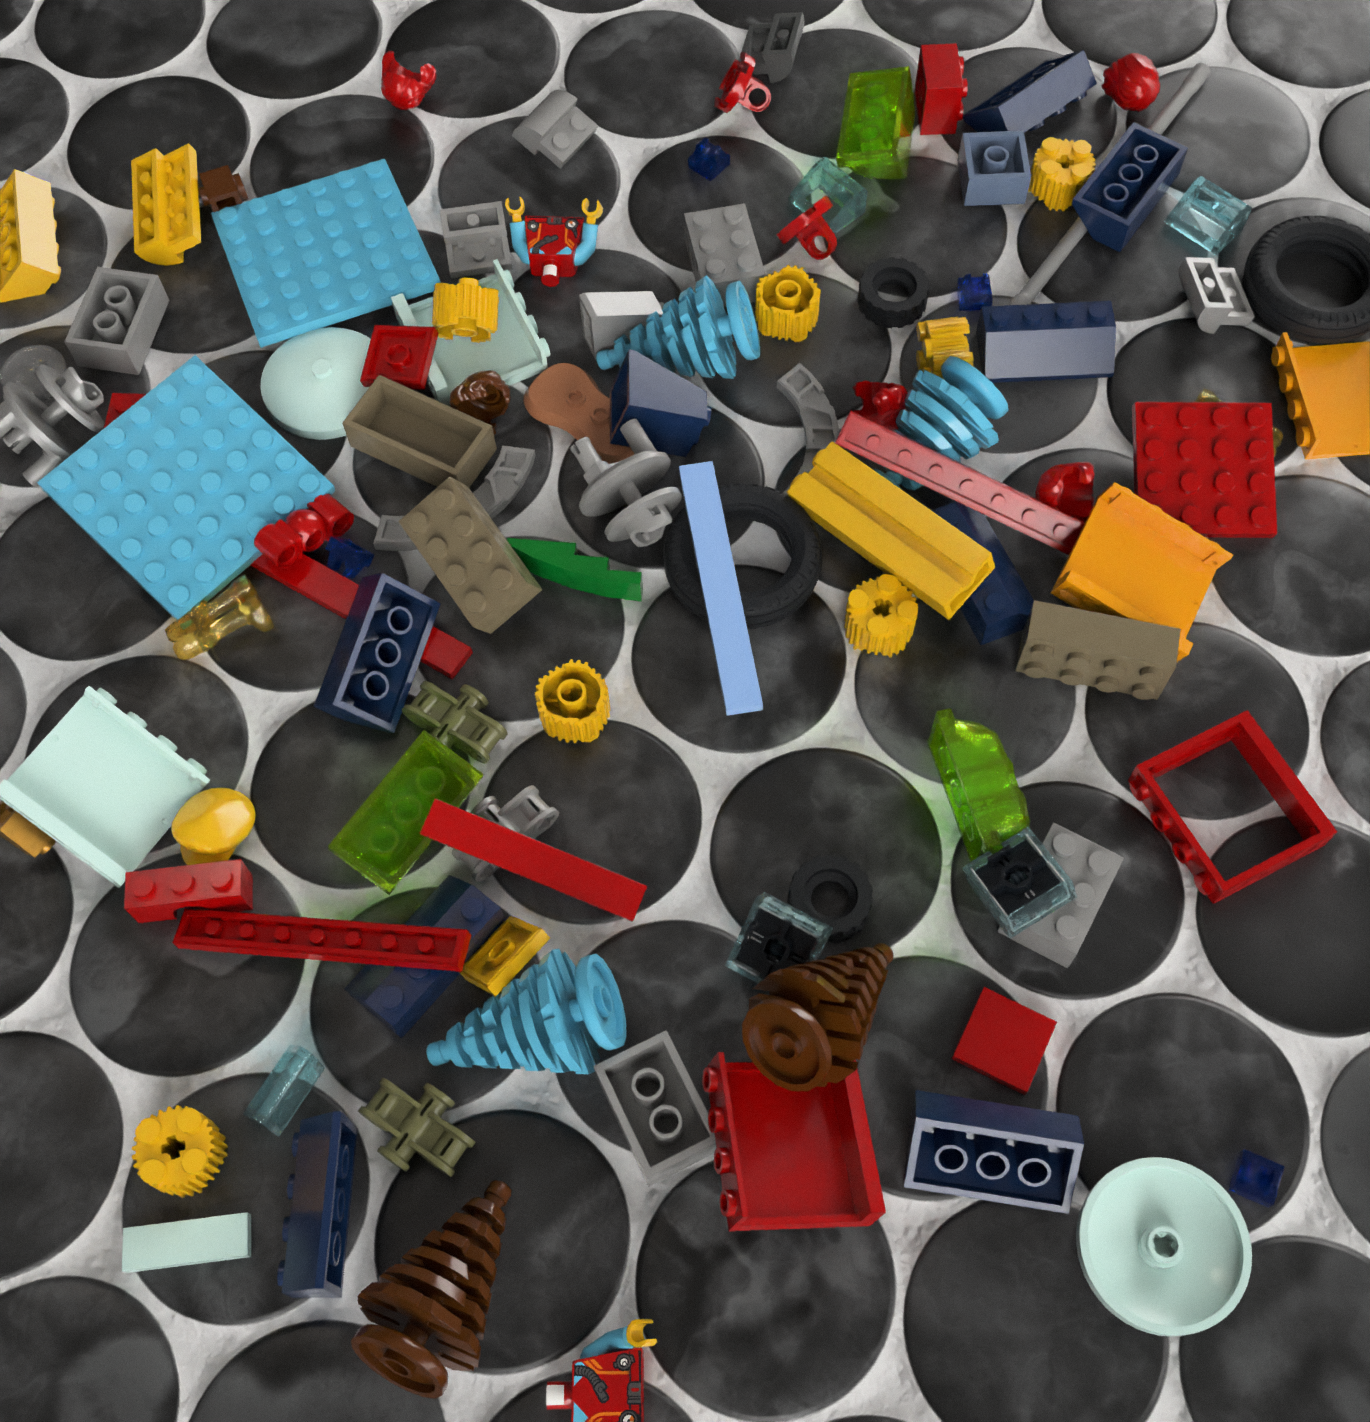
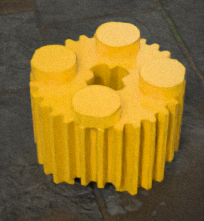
M1048 137L1043 140L1040 149L1038 148L1034 155L1028 192H1031L1035 197L1038 196L1039 201L1044 200L1045 206L1049 210L1055 209V211L1061 209L1065 211L1069 206H1072L1073 198L1095 171L1096 159L1093 158L1094 154L1090 153L1091 145L1085 140H1078L1075 143L1074 140L1068 141L1065 139L1062 141L1054 137Z
M787 265L779 273L774 271L773 275L768 274L764 278H759L756 288L755 316L756 321H758V330L762 335H772V338L777 336L778 340L785 338V341H788L790 338L794 342H801L808 337V331L811 332L812 327L816 326L819 316L821 289L817 288L818 284L814 283L813 278L809 279V275H806L803 267L798 269L797 265L793 267Z
M460 278L457 285L436 283L433 293L432 325L438 331L439 338L453 340V335L471 337V342L476 343L491 341V333H495L498 326V290L486 287L481 288V286H478L479 281L474 278Z
M957 316L917 323V338L919 342H922V350H917L916 352L918 370L923 372L927 370L943 378L941 366L949 356L958 357L974 367L973 352H969L967 336H964V334L970 333L966 317L958 318Z
M883 574L880 577H876V580L869 578L868 582L862 581L861 585L857 584L856 589H852L846 605L844 628L846 629L845 637L849 638V644H854V650L860 649L863 651L866 649L868 654L872 651L874 655H878L881 652L882 655H888L890 658L893 653L898 655L900 650L904 651L906 642H909L911 636H913L918 615V603H916V597H912L913 592L907 591V586H901L902 582L896 576Z
M570 659L569 663L562 664V668L556 666L554 672L548 671L549 676L544 675L543 678L538 679L539 684L536 685L535 698L539 718L546 733L553 738L557 736L559 741L565 739L566 743H569L570 740H573V743H577V740L592 742L599 737L600 730H604L603 724L607 725V718H610L611 708L608 687L605 679L601 678L600 673L596 674V670L594 668L591 669L588 662L581 664V660H577L574 663L573 659Z
M176 1105L175 1109L169 1106L166 1112L160 1109L157 1116L152 1114L150 1118L143 1119L136 1128L134 1141L137 1144L132 1146V1150L136 1152V1154L132 1155V1159L136 1163L133 1166L139 1170L137 1172L138 1176L157 1190L171 1196L176 1194L181 1198H185L187 1194L192 1197L195 1191L199 1194L202 1193V1188L208 1186L207 1181H214L215 1177L213 1174L221 1171L218 1166L224 1163L223 1158L228 1157V1154L224 1151L228 1148V1145L223 1142L226 1137L219 1132V1127L212 1120L196 1109L188 1106L182 1108L179 1105ZM185 1145V1150L179 1151L180 1157L176 1158L179 1148Z

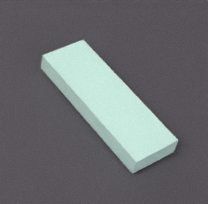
M248 1212L123 1228L122 1272L125 1273L251 1257V1214Z

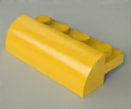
M189 143L166 155H163L155 148L131 160L134 253L152 264L169 266L183 263V251L201 243L196 150Z

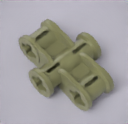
M423 681L418 695L410 705L406 704L402 708L403 714L410 721L431 732L428 736L425 735L421 738L420 743L437 758L447 760L450 756L449 750L454 745L473 759L484 764L487 763L490 759L489 753L500 739L504 740L508 735L506 729L499 722L479 712L480 709H485L488 706L487 698L474 687L463 684L459 689L460 695L455 699L433 683Z
M382 1077L379 1081L380 1088L366 1107L361 1106L358 1110L371 1123L392 1135L386 1146H380L377 1152L405 1172L410 1168L408 1162L416 1152L442 1173L452 1177L455 1173L453 1167L467 1148H472L476 1143L460 1129L440 1118L447 1108L452 1109L455 1102L427 1082L423 1086L425 1092L416 1101L395 1084Z

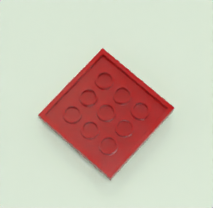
M1135 402L1132 405L1135 495L1150 504L1158 506L1163 512L1179 522L1189 525L1192 530L1204 537L1273 538L1277 535L1272 403Z

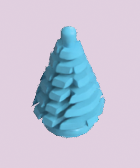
M707 275L696 282L695 291L690 287L680 293L679 303L675 298L665 303L662 309V317H659L657 311L647 317L646 328L640 323L631 329L630 341L623 334L614 341V349L598 351L596 354L598 366L602 370L613 368L614 365L621 367L630 349L641 353L672 372H675L677 369L684 376L692 377L695 375V371H697L702 377L713 378L712 376H715L717 372L722 378L734 379L736 377L737 368L735 365L737 363L736 352L732 345V342H734L732 334L741 355L746 360H754L760 357L757 323L744 285L739 280L728 284L726 287L727 315L723 307L721 295L718 289H716L714 282Z
M949 356L941 366L943 378L927 370L916 372L912 383L914 390L908 391L904 400L906 410L903 409L899 412L896 424L898 429L908 438L961 462L960 457H963L965 460L979 454V448L987 449L998 443V434L992 429L994 426L987 418L997 420L1004 416L1009 408L1002 393L986 376L966 361L958 357ZM884 466L883 468L886 473L874 469V471L897 487L901 484L906 489L914 491L923 486Z
M553 949L541 959L539 964H533L525 970L520 979H514L503 988L501 994H498L496 997L493 995L484 1002L483 1009L477 1007L465 1017V1023L458 1022L447 1031L446 1041L439 1040L430 1043L426 1049L427 1059L433 1066H439L452 1060L455 1066L473 1068L472 1065H477L483 1068L497 1069L496 1066H500L502 1069H521L520 1067L524 1066L526 1071H543L545 1068H549L551 1072L555 1073L575 1071L576 1074H591L595 1072L593 1066L598 1064L600 1060L596 1048L601 1049L602 1047L605 1050H613L624 1046L626 1040V1017L617 983L606 962L599 955L592 954L581 958L576 967L566 952L561 954L560 949Z

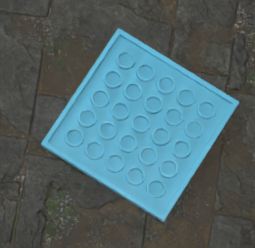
M385 159L370 162L292 188L283 189L276 193L254 198L242 204L211 212L260 348L391 306V297L403 293L406 300L434 292L435 284L441 283Z
M196 355L37 482L40 488L180 625L262 555L254 546V539L264 526L275 524L279 519L285 521L286 517L293 511L308 509L307 504L314 502V499L319 495H332L335 492L334 485Z

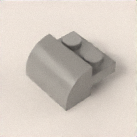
M554 90L513 131L512 137L532 154L536 155L540 151L561 169L596 132L598 125L575 106L578 100L575 96L563 90Z
M502 201L440 209L451 278L495 272L493 260L498 259L503 271L507 269L513 270Z
M1184 258L1179 267L1178 275L1199 328L1206 333L1214 334L1220 325L1248 326L1255 316L1235 268L1217 267L1213 258Z

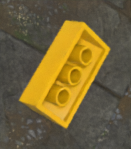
M14 169L0 190V303L45 294L52 283L56 284L61 274V267L58 266L57 261L59 244L55 238L57 221L54 220L53 216L55 199L52 197L51 183Z

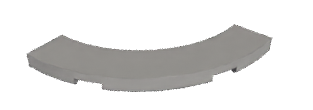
M799 362L777 380V389L794 406L805 432L806 453L803 465L796 476L803 474L804 471L809 473L814 467L812 461L817 452L825 449L831 441L835 442L839 435L835 410L824 394L823 387L812 373ZM790 485L782 494H786L788 496L787 490L790 488Z
M502 445L494 466L484 478L485 482L473 492L491 519L507 507L525 484L536 457L534 449ZM381 516L373 543L375 550H418L398 522L404 516Z

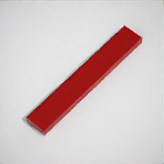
M436 798L420 832V835L631 922L634 921L647 888L646 885Z

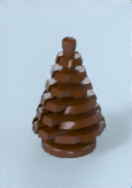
M878 943L872 948L862 947L850 952L831 955L822 960H813L793 965L771 973L752 989L769 991V995L759 993L749 998V1011L742 1023V1037L749 1058L758 1070L774 1084L790 1091H810L816 1086L826 1087L828 1082L838 1083L856 1071L858 1062L853 1061L856 1059L860 1060L862 1057L863 1045H866L868 1032H870L876 1013L878 999L889 971L884 969L893 960L894 953L887 944Z
M501 1180L490 1182L484 1192V1198L473 1197L462 1207L461 1210L465 1211L464 1213L456 1212L441 1227L444 1229L442 1233L436 1230L431 1231L423 1239L421 1246L416 1249L411 1248L401 1257L400 1264L389 1267L379 1276V1282H372L357 1296L358 1305L362 1306L360 1308L369 1321L375 1324H366L356 1331L351 1339L353 1350L374 1372L408 1392L422 1397L438 1398L444 1394L448 1386V1372L445 1367L458 1371H474L475 1367L478 1368L481 1355V1346L478 1339L483 1341L487 1321L485 1314L488 1313L492 1296L490 1288L495 1281L497 1271L494 1261L499 1257L502 1246L498 1235L505 1231L507 1220L501 1208L506 1205L512 1193L511 1188Z

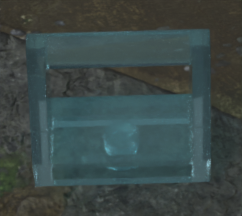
M823 157L813 165L788 197V200L802 212H805L813 207V204L805 197L818 188L842 207L833 220L825 214L822 215L831 230L836 234L865 213L867 190L828 158Z
M1200 176L1192 183L1167 216L1165 223L1214 255H1217L1243 230L1252 207ZM1191 208L1225 229V231L1216 240L1181 218V216Z
M289 1045L243 1112V1115L279 1137L325 1067L305 1048Z

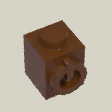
M228 165L199 174L203 187L198 188L204 206L211 205L213 212L225 207L242 204L243 201L249 200L239 173L232 175Z

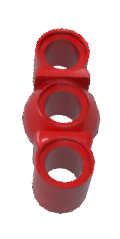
M319 495L314 499V502L307 504L308 509L295 510L286 517L285 521L279 519L275 524L264 526L257 533L254 539V546L278 568L285 569L291 566L297 559L302 558L303 552L314 551L325 540L329 542L333 537L344 535L354 523V514L332 495Z

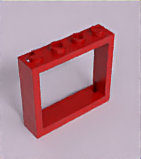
M1248 710L1136 765L1128 779L1133 796L1138 801L1144 803L1150 812L1153 825L1158 831L1164 832L1172 844L1175 857L1181 863L1186 864L1194 876V883L1197 889L1203 895H1207L1212 904L1325 846L1338 832ZM1232 741L1303 838V841L1225 881L1154 779Z

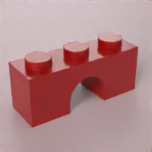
M241 859L125 872L124 909L138 923L177 919V909L183 907H204L214 911L227 912L253 910V875Z

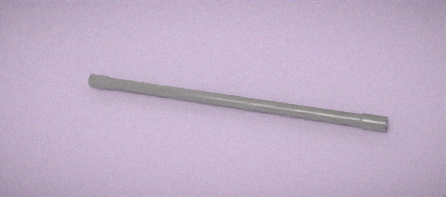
M1198 63L1183 80L1181 87L1148 127L1149 130L1160 135L1163 134L1191 96L1199 90L1209 77L1210 68L1206 64ZM1080 217L1076 219L1023 289L1013 297L1008 305H1027L1032 303L1087 232V228Z

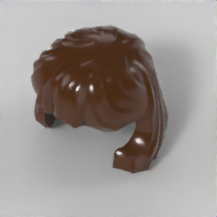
M479 371L465 378L451 392L450 407L492 425L495 435L497 425L496 422L491 423V420L506 412L511 400L509 385L501 379L496 371Z

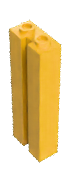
M833 441L814 456L812 461L814 467L809 473L804 471L803 474L796 476L787 490L788 496L796 501L813 521L885 574L896 576L902 582V586H907L908 591H912L916 597L948 620L995 568L990 551Z

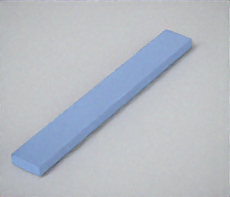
M713 461L679 466V476L726 716L763 710V702Z

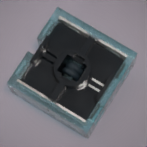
M1029 827L1002 842V849L993 855L988 851L962 867L968 884L1009 939L1077 898L1073 881Z
M764 892L755 898L725 966L758 984L768 975L779 969H785L819 958L833 928Z

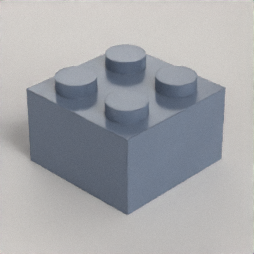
M1024 131L962 133L957 161L964 206L1025 204L1031 181V172Z

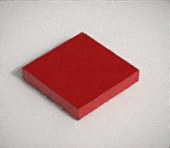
M374 325L360 378L362 385L370 387L375 379L381 375L410 389L425 390L439 334L436 328Z
M984 987L951 1059L1026 1095L1057 1021Z

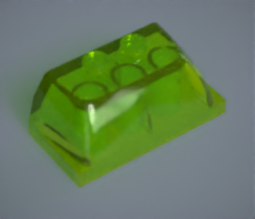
M909 66L850 73L836 154L838 168L848 167L854 173L870 179H906L915 119L914 96Z
M951 708L936 711L928 739V746L974 871H977L978 867L988 862L987 858L1009 844L1012 847L1020 841L1026 840L1025 834L1028 835L1030 825L1026 798L1018 786L1013 764L1010 758L1007 757L996 731L975 721L955 719Z
M423 730L328 845V850L390 895L433 841L420 835V832L434 799L436 798L460 808L483 779L484 774L427 731Z

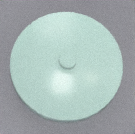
M328 327L300 334L282 344L267 361L261 376V395L272 419L284 430L307 439L326 440L346 436L342 423L369 389V387L362 385L360 378L371 339L354 330Z
M1147 1157L1126 1162L1107 1173L1094 1185L1084 1200L1079 1213L1076 1229V1246L1085 1279L1098 1300L1124 1323L1143 1332L1158 1336H1185L1206 1330L1218 1324L1240 1302L1248 1285L1252 1266V1248L1249 1232L1239 1208L1228 1192L1202 1170L1179 1160L1162 1157Z

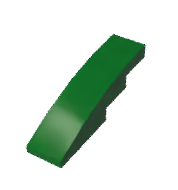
M507 538V541L527 569L539 577L575 590L609 598L642 602V572L610 570L608 557L578 555L576 543Z

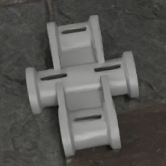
M534 785L524 788L502 808L498 806L499 801L496 797L489 796L480 801L471 811L474 815L532 839H535L549 829L559 816V812L555 807H549L539 797V790ZM456 849L452 850L454 858L462 860L472 871V878L476 882L487 879L499 868Z

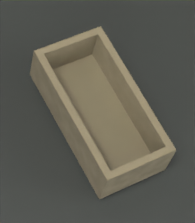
M381 375L375 379L342 423L351 447L437 487L450 476L470 488L497 450L492 425Z
M450 476L398 521L473 628L489 634L493 633L543 590L469 487Z
M1034 600L1021 635L1015 671L1025 673L1032 678L1046 677L1060 680L1067 685L1081 684L1096 687L1102 692L1111 693L1116 691L1131 694L1141 700H1158L1176 668L1181 629Z

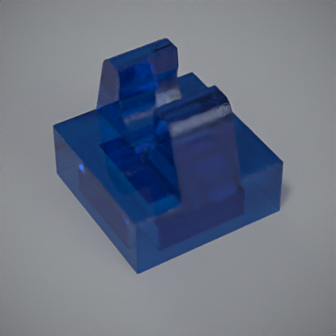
M706 137L696 145L694 153L688 158V167L709 181H712L730 165V155L724 152L719 145L715 146L710 143Z
M966 274L963 278H958L959 311L981 310L983 306H992L993 299L989 274H983V277H971V274Z
M331 537L325 548L330 551L327 567L332 570H339L342 562H344L346 568L342 576L350 579L355 578L363 567H369L375 556L352 541L337 537Z
M1244 1149L1239 1153L1229 1191L1269 1208L1274 1205L1285 1166Z

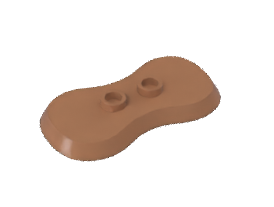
M558 363L544 370L527 388L524 394V405L528 413L537 421L561 428L570 433L576 440L589 437L596 452L601 456L602 461H607L608 464L619 462L634 454L631 447L610 444V398L601 392L593 378L585 370L569 363Z

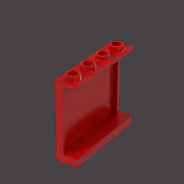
M717 1052L703 1071L702 1083L704 1091L709 1093L711 1108L708 1113V1125L710 1131L715 1134L714 1167L716 1173L721 1176L720 1210L722 1215L727 1218L728 1231L871 1226L886 1213L858 1068L838 1083L828 1082L826 1087L816 1086L810 1091H790L774 1084L758 1070L753 1062H725L724 1052Z

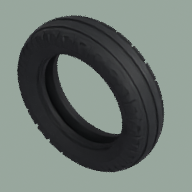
M1301 216L1273 226L1256 241L1246 259L1243 281L1246 297L1251 307L1269 327L1275 328L1274 330L1280 334L1287 332L1291 339L1304 343L1307 341L1309 344L1317 345L1339 344L1366 334L1370 331V233L1364 232V229L1357 225L1348 224L1347 221L1338 218L1330 219L1328 216ZM1296 253H1318L1332 257L1346 265L1356 275L1361 284L1362 296L1355 303L1344 307L1326 308L1308 304L1286 290L1277 276L1276 264L1284 257Z
M734 483L727 486H718L725 522L751 520L765 524L778 532L789 547L791 553L790 565L777 582L759 591L740 592L747 629H756L777 623L800 608L817 584L822 566V546L816 526L807 512L796 501L776 489L751 483ZM684 506L671 523L665 538L663 549L664 569L669 585L680 602L693 614L708 622L698 568L694 560V548L686 507Z

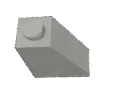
M652 291L587 292L579 294L583 337L595 360L598 351L614 349V341L623 334L630 341V330L638 324L642 323L646 328V319L653 312L657 311L659 317H662L664 303H659Z

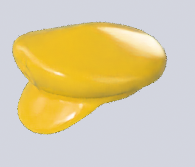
M230 788L207 789L188 799L176 814L171 825L172 835L180 844L181 856L187 865L228 861L235 848L250 834L255 823V808L246 795Z

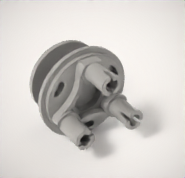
M44 364L36 368L39 380L55 399L49 407L31 392L16 383L7 382L3 386L4 401L0 404V438L3 437V441L8 447L13 444L12 450L17 454H20L33 440L43 449V455L22 473L25 479L34 487L39 488L40 486L37 483L39 480L82 447L75 435L61 420L64 416L70 413L84 426L97 433L104 429V421L96 411V408L104 402L103 394L94 383L81 380L73 367H68L61 375ZM11 428H15L7 436H4Z
M631 419L621 426L620 431L634 452L632 456L619 462L608 464L607 461H602L601 456L596 452L589 437L577 440L575 442L576 445L570 447V451L575 455L585 474L583 477L588 484L579 502V509L582 514L588 517L599 516L627 504L628 506L619 512L606 526L605 536L611 542H619L630 538L637 547H645L663 537L666 525L672 523L670 513L679 505L682 494L676 487H666L642 497L645 492L651 489L666 474L671 460L665 452H658L638 420Z

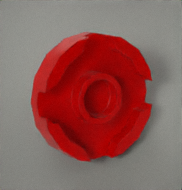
M742 52L740 54L742 61L739 62L736 59L733 61L719 86V89L724 91L721 99L715 97L714 107L724 113L731 111L737 102L752 111L760 112L765 110L771 101V93L767 85L752 76L755 58ZM756 88L765 91V98L759 104H753L749 101L751 91Z
M824 196L813 204L812 208H809L790 222L776 236L783 245L797 237L812 258L817 260L827 258L835 251L837 238L822 215L834 205L827 196ZM816 236H823L827 240L828 250L826 252L816 248L814 241Z

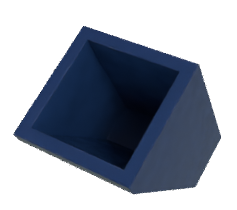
M629 349L610 388V444L630 447L620 428L627 421L637 419L658 452L686 457L691 447L697 445L702 428L704 426L707 427L711 419V407L707 406V391L641 353Z

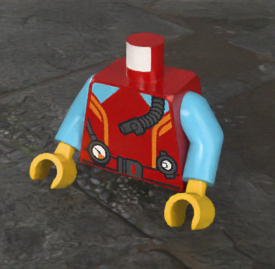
M519 196L521 206L518 210L510 209L509 198H507L505 206L508 214L512 216V222L510 223L512 247L524 264L530 265L531 274L541 276V282L548 287L557 286L560 277H573L576 275L578 266L583 265L595 252L598 225L595 222L603 213V207L599 200H597V208L593 212H588L589 200L587 198L583 200L582 210L587 216L585 223L584 217L525 216V221H522L521 215L525 211L523 199Z
M635 1319L628 1326L609 1331L583 1348L580 1359L572 1362V1381L547 1382V1410L572 1409L571 1422H644V1351L642 1348L635 1347H649L656 1344V1339L645 1340L643 1336L644 1327L647 1324L654 1323L653 1320Z

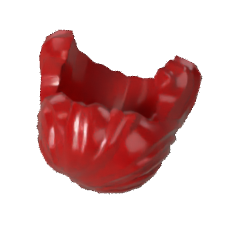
M388 51L383 55L382 94L397 109H413L422 102L425 94L435 83L437 71L433 65L427 63L420 67V73L411 72L395 60L394 51Z
M1139 53L1125 55L1111 63L1110 67L1103 72L1104 82L1101 86L1104 93L1114 99L1116 104L1124 110L1137 112L1145 110L1156 100L1160 92L1159 73L1152 60L1145 55Z
M867 380L856 382L852 388L854 394L861 398L863 408L853 412L891 430H898L896 418L899 412L906 408L904 404L907 395L906 388L895 383L870 382Z
M1090 462L1059 464L1049 468L1039 477L1035 490V499L1086 522L1094 504L1092 496L1094 493L1093 481L1095 475L1093 464Z

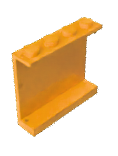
M1283 332L1276 347H1273L1271 361L1277 367L1280 377L1279 387L1281 392L1285 393L1288 402V416L1290 419H1293L1296 428V442L1299 447L1301 446L1304 458L1317 459L1370 454V341L1292 348L1293 342L1290 341L1288 333Z
M1113 482L1098 496L1051 594L1077 609L1181 629L1177 655L1178 662L1189 655L1194 644L1187 640L1186 636L1216 569L1228 562L1233 554L1223 549L1218 543L1210 541L1195 532L1189 525L1169 516L1158 506L1150 504L1135 495L1129 488Z

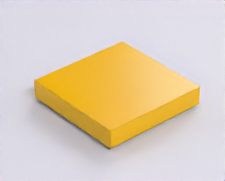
M509 916L466 961L462 972L459 973L466 981L496 997L548 942L550 937L543 929L516 917Z

